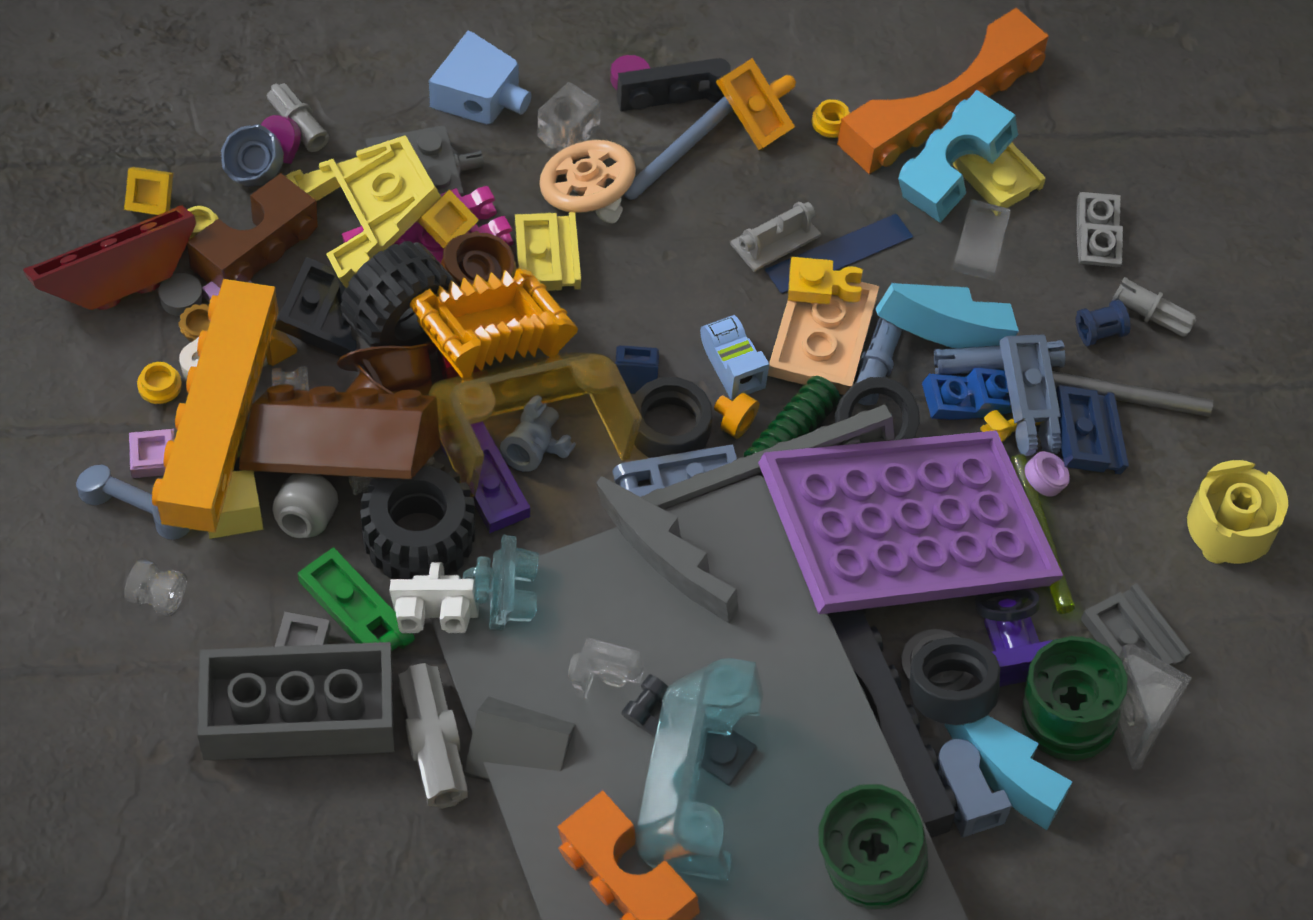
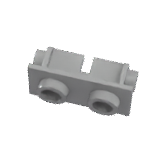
M798 202L794 204L792 209L752 230H744L743 235L730 241V245L755 272L821 236V233L811 223V219L816 215L815 210L809 202L805 204Z

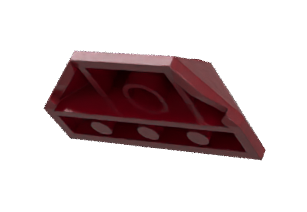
M180 205L165 213L59 256L24 268L23 271L26 278L38 290L89 310L96 308L99 310L109 309L119 304L121 298L135 292L147 293L153 291L160 286L161 281L171 278L197 222L194 215L184 206Z

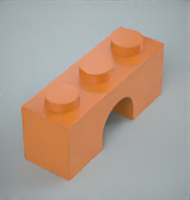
M603 790L557 826L562 845L558 849L564 859L576 871L580 867L585 869L593 879L589 882V885L596 896L606 906L613 902L624 914L620 920H692L700 913L697 895L666 860L652 871L642 875L628 874L618 867L624 853L638 843L634 824Z

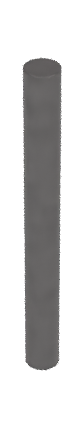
M1052 371L1055 389L1062 385L1096 390L1098 395L1104 396L1110 392L1114 393L1115 399L1119 401L1210 417L1213 408V400Z

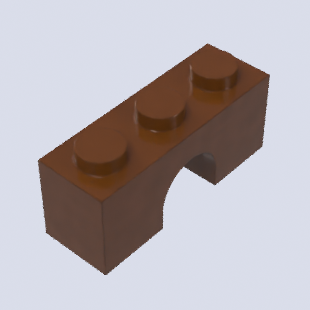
M282 173L250 195L252 221L256 225L255 228L236 230L226 225L220 219H217L188 241L190 269L206 282H213L219 288H221L223 279L249 282L253 275L269 263L277 262L284 252L297 242L305 240L312 235L318 227L316 200Z

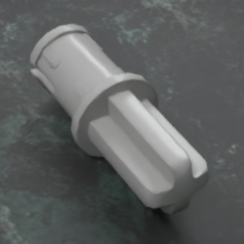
M276 83L272 85L271 90L267 93L269 102L281 116L290 117L298 124L301 132V141L309 152H316L322 149L327 144L329 135L312 116L311 107L306 103H301L286 84L279 85Z
M1126 277L1122 280L1112 301L1121 300L1125 307L1144 316V322L1148 323L1150 319L1181 336H1187L1196 321V316L1193 313L1162 298L1164 293L1159 292L1157 295L1128 280Z

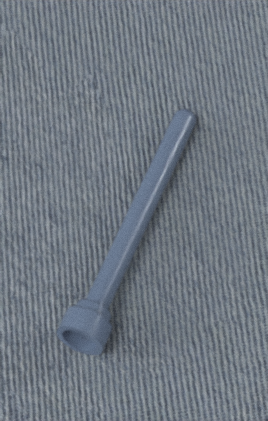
M724 96L642 170L634 178L632 185L624 196L630 200L636 199L733 110L726 97Z

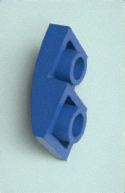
M974 367L967 377L929 373L922 382L931 419L983 418L994 410H998L1001 414L1012 412L1005 370Z

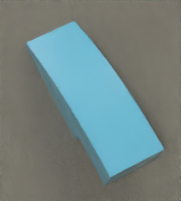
M891 283L876 307L878 316L899 328L924 339L956 349L999 346L1001 339L1006 336H1016L1019 332L1010 303L972 301L970 290L967 287Z
M989 715L974 723L961 725L945 724L952 739L967 740L978 749L980 754L979 768L988 786L994 792L1004 790L1015 810L1047 830L1063 804L1072 781L1033 760L1039 743Z

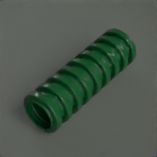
M821 376L809 378L807 384L799 390V393L791 399V402L768 425V429H765L760 434V438H757L752 443V447H749L744 452V457L771 448L780 442L789 441L815 431L817 425H820L825 420V416H828L833 411V408L839 404L841 397L835 385Z

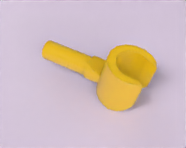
M994 410L985 416L984 420L987 424L980 427L982 432L997 431L1003 442L1012 432L1016 431L1017 423H1014V419L1007 421L998 410ZM1035 422V426L1041 424V422Z

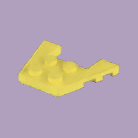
M406 135L356 151V158L337 164L334 159L319 163V170L303 174L301 170H297L286 175L289 180L316 201L341 187L364 229L362 233L326 254L345 288L349 286L348 282L365 262H368L378 252L392 246L441 198Z

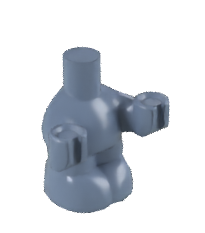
M538 395L533 396L525 405L520 417L521 423L500 445V453L505 462L512 468L522 472L535 470L541 463L545 452L566 458L576 446L575 442L572 443L570 441L571 436L563 435L559 440H555L552 437L551 427L558 420L559 414L554 408L547 407L546 403L543 404L541 402L542 397Z

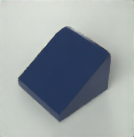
M617 346L614 391L617 393L636 394L647 382L657 379L659 349Z

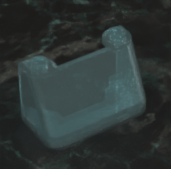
M722 658L674 681L667 688L663 698L635 836V846L638 854L647 865L656 868L663 861H667L678 873L723 881L729 880L733 857L731 853L721 849L724 837L722 818L712 806L694 801L708 732L732 736L733 727L741 718L748 715L760 716L764 693L756 662Z

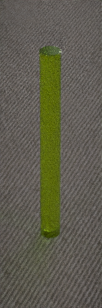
M1022 454L1015 455L1010 458V461L1063 574L1060 580L1055 581L1049 586L1057 612L1059 614L1070 613L1075 609V605L1038 492L1030 485L1025 475L1026 456Z

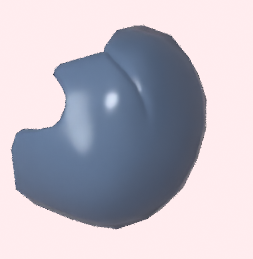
M256 124L240 127L228 135L221 149L222 169L233 181L246 187L264 186L278 175L283 166L284 152L281 142L274 133L262 125Z

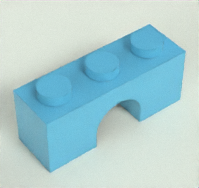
M978 90L968 100H962L954 109L952 118L942 129H937L930 135L923 151L915 159L911 158L902 167L898 180L903 198L941 223L966 194L963 174L951 167L954 161L961 156L975 154L993 164L1018 136L1015 114Z

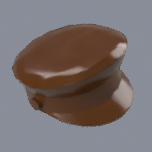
M474 231L470 234L459 235L450 240L443 251L441 265L456 280L459 287L463 278H466L473 285L476 274L488 282L491 272L501 280L503 272L506 270L514 278L516 263L509 245L500 237L490 233Z

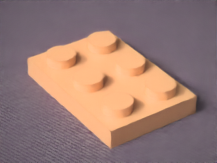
M865 282L847 283L850 286L862 287L860 301L846 302L839 298L838 295H831L830 305L787 301L769 362L768 376L806 385L812 376H821L832 382L839 391V394L844 395L854 384L880 286Z

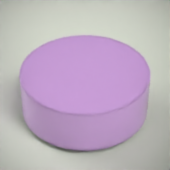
M1042 451L1037 453L1025 465V475L1028 482L1042 495L1056 496L1069 484L1070 474L1068 468L1065 467L1064 462L1058 456L1050 452Z

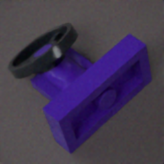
M1029 588L977 595L975 599L976 612L985 618L984 624L993 648L992 653L996 656L1000 666V687L1027 682L1029 666L1039 649L1053 641L1039 642L1031 616L1039 610V595ZM1006 595H1014V596H1015V597H1013V598H1012V597L1000 598V599H997L996 601H986V600H988V599H991V598H994V597H998V596H1006ZM1027 599L1033 602L1028 607L1021 609Z

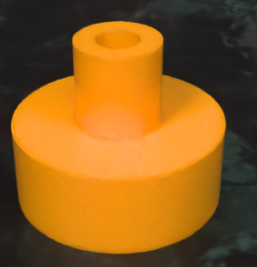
M745 393L739 394L734 401L724 395L720 396L715 403L714 410L724 416L721 422V430L735 439L740 438L752 424L759 409V401Z

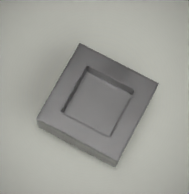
M284 612L274 647L327 645L331 630L330 620Z

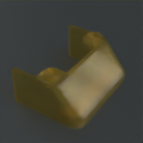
M565 352L550 357H542L472 373L471 377L464 379L460 376L436 382L429 391V396H437L441 442L454 471L460 475V483L466 482L471 490V497L476 496L484 460V453L471 424L484 421L490 416L524 409L525 405L535 395L541 396V402L544 404L589 394L622 461L628 460L631 457L642 416L616 364L607 356L597 353Z

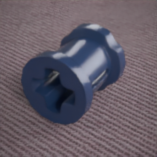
M1121 300L1111 301L1108 307L1093 311L1084 308L1078 310L1076 315L1077 331L1086 346L1096 344L1097 339L1112 335L1124 337L1130 333L1129 314Z

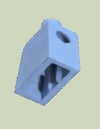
M469 30L429 80L431 108L483 124L493 123L504 107L522 115L530 104L532 94L518 87L519 64L517 61Z

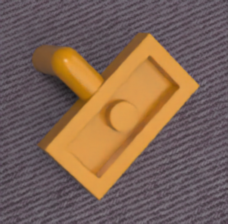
M751 58L716 81L758 150L769 145L795 127L778 100L795 88L796 80L793 76L785 75L769 85L754 59Z

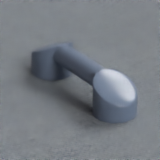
M103 464L87 468L77 478L76 487L79 497L87 504L99 505L107 502L111 497H115L153 514L157 532L166 539H179L190 531L188 528L162 525L158 507L152 504V494L112 477L110 469Z

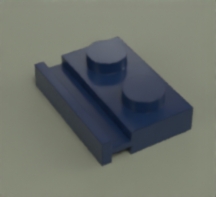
M1059 385L1056 388L1061 416L1058 420L1065 467L1104 472L1106 469L1114 470L1115 474L1121 475L1129 466L1115 394L1108 392L1104 396L1098 395L1096 390Z

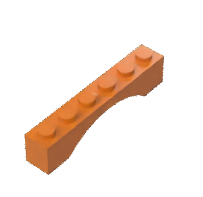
M1017 8L1011 10L988 25L984 44L979 55L959 77L935 91L919 96L895 100L868 101L841 119L837 145L868 174L882 166L887 167L891 165L900 154L912 146L919 147L935 130L943 128L952 118L956 106L962 100H968L976 90L989 97L998 90L1004 91L1008 89L1018 77L1026 72L1031 73L1037 70L1045 60L1046 55L1044 53L1049 36Z

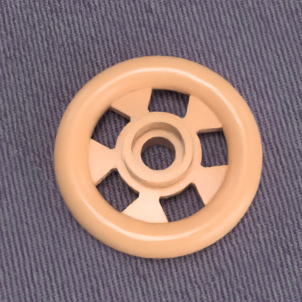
M606 140L579 142L559 151L547 162L540 175V191L545 200L559 210L575 213L595 211L614 203L628 191L635 178V161L630 152L617 143ZM611 158L616 163L606 167L603 161ZM567 174L566 182L556 183L558 175ZM606 179H613V183H611L608 187L605 188ZM572 190H575L581 196H571L570 193Z

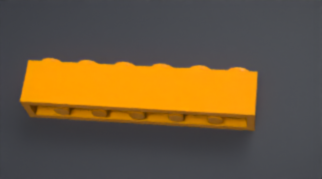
M223 279L219 295H212L208 309L209 328L208 331L202 330L197 346L199 361L197 367H190L187 375L186 390L189 394L186 404L180 403L176 411V437L174 441L169 440L164 451V467H166L163 479H156L152 491V504L158 507L162 525L216 533L278 316V304L274 286Z

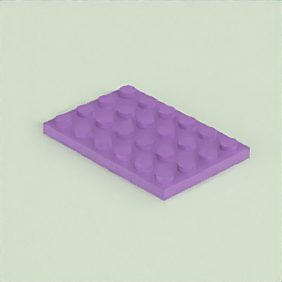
M997 431L764 452L758 462L818 614L1056 585L1063 576Z

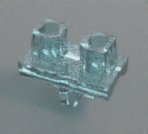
M502 536L501 549L493 554L492 568H490L491 559L481 556L477 558V567L467 569L463 573V579H474L475 602L487 603L489 593L491 592L489 629L503 631L508 621H531L536 613V592L514 589L515 580L534 581L538 571L539 553L516 548V536Z

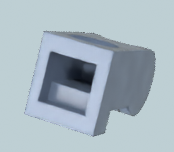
M953 739L946 742L940 749L937 773L943 786L949 785L956 797L958 811L955 813L953 820L961 837L963 838L1005 824L1012 807L1005 791L991 792L979 768L980 754L975 745L967 740Z

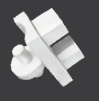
M432 562L429 575H414L413 579H391L389 591L401 633H419L424 628L425 618H440L441 629L448 633H465L470 618H478L479 603L476 600L474 579H460V575H444L442 562Z

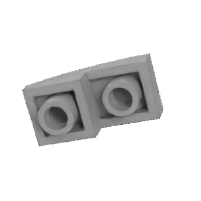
M1079 193L1077 197V249L1079 264L1121 267L1123 226H1120L1121 195Z

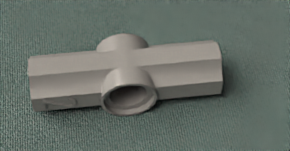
M426 663L413 665L405 672L398 674L399 688L408 718L405 719L411 755L413 761H418L427 805L436 806L440 809L452 807L461 800L468 798L467 782L458 753L460 751V741L453 711L447 708L438 666H429Z

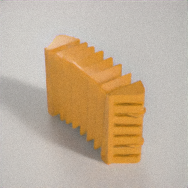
M521 268L516 269L514 278L504 270L501 280L491 272L488 282L478 274L475 276L473 285L466 278L462 279L460 287L451 281L448 291L442 286L438 287L437 294L428 289L410 302L411 309L418 317L417 322L462 379L471 377L474 365L482 371L485 362L490 366L492 365L494 357L501 363L504 354L513 360L516 351L523 358L526 357L527 351H529L535 357L539 348L549 357L558 355L559 351L578 331L577 326L567 315V311L559 306L546 290V286L541 284L531 271Z

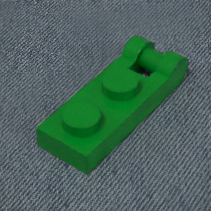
M334 547L297 573L299 583L355 643L391 642L392 652L397 647L404 649L415 640L413 633H401L399 631L396 612ZM382 625L388 632L377 639L371 631Z

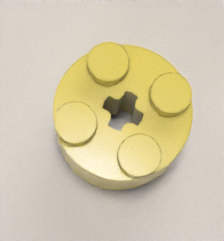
M1231 460L1217 464L1204 477L1189 508L1187 524L1192 539L1203 551V555L1207 560L1216 564L1223 562L1234 564L1248 563L1257 560L1269 551L1285 519L1289 506L1284 486L1271 472L1268 471L1266 475L1254 469V463L1243 460Z

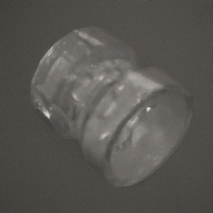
M141 558L133 566L128 576L124 590L125 600L139 606L147 603L153 606L154 611L170 617L176 612L182 602L187 586V575L173 569L168 571L160 570L156 563Z

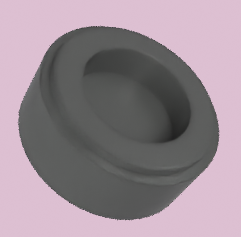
M176 273L171 278L162 281L159 286L161 306L167 313L180 316L186 308H191L194 304L201 305L203 293L199 280L187 273Z

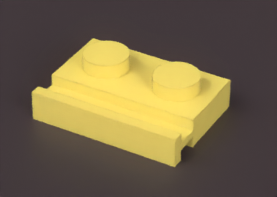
M1012 142L993 164L975 154L961 156L952 164L997 213L1028 197L1031 191L1035 189L1041 190L1046 180V177Z
M569 212V216L557 217V213L515 214L518 269L531 271L539 282L546 286L547 291L562 290V286H574V290L581 289L575 212Z

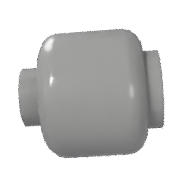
M293 473L285 480L272 506L274 518L280 528L292 537L310 538L318 536L326 529L336 511L339 501L337 491L326 478L319 474Z

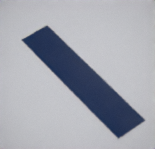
M896 213L794 257L833 260V270L835 271L908 240L913 235ZM791 258L764 269L780 293L788 291Z

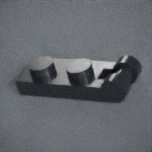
M715 58L618 73L617 102L620 111L641 110L653 106L672 103L680 104L705 98L717 103L725 95L716 81L731 72V66L726 60Z
M649 674L640 686L643 689L635 702L629 701L621 714L730 786L756 752L757 746L670 689L659 678ZM658 701L668 707L660 721L650 714Z

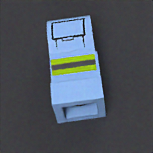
M735 315L701 327L700 333L703 347L730 400H734L741 393L748 395L766 388L769 363L762 351H756L751 340L747 338L740 320ZM752 375L750 381L739 384L740 379Z

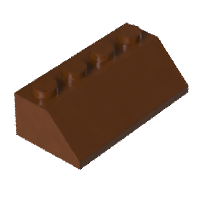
M289 384L273 385L252 403L239 460L240 470L412 479L440 447L437 396H424L417 390H402L395 394H379L378 390L374 388H360L352 392H336V388L331 386H319L310 390H294V386Z

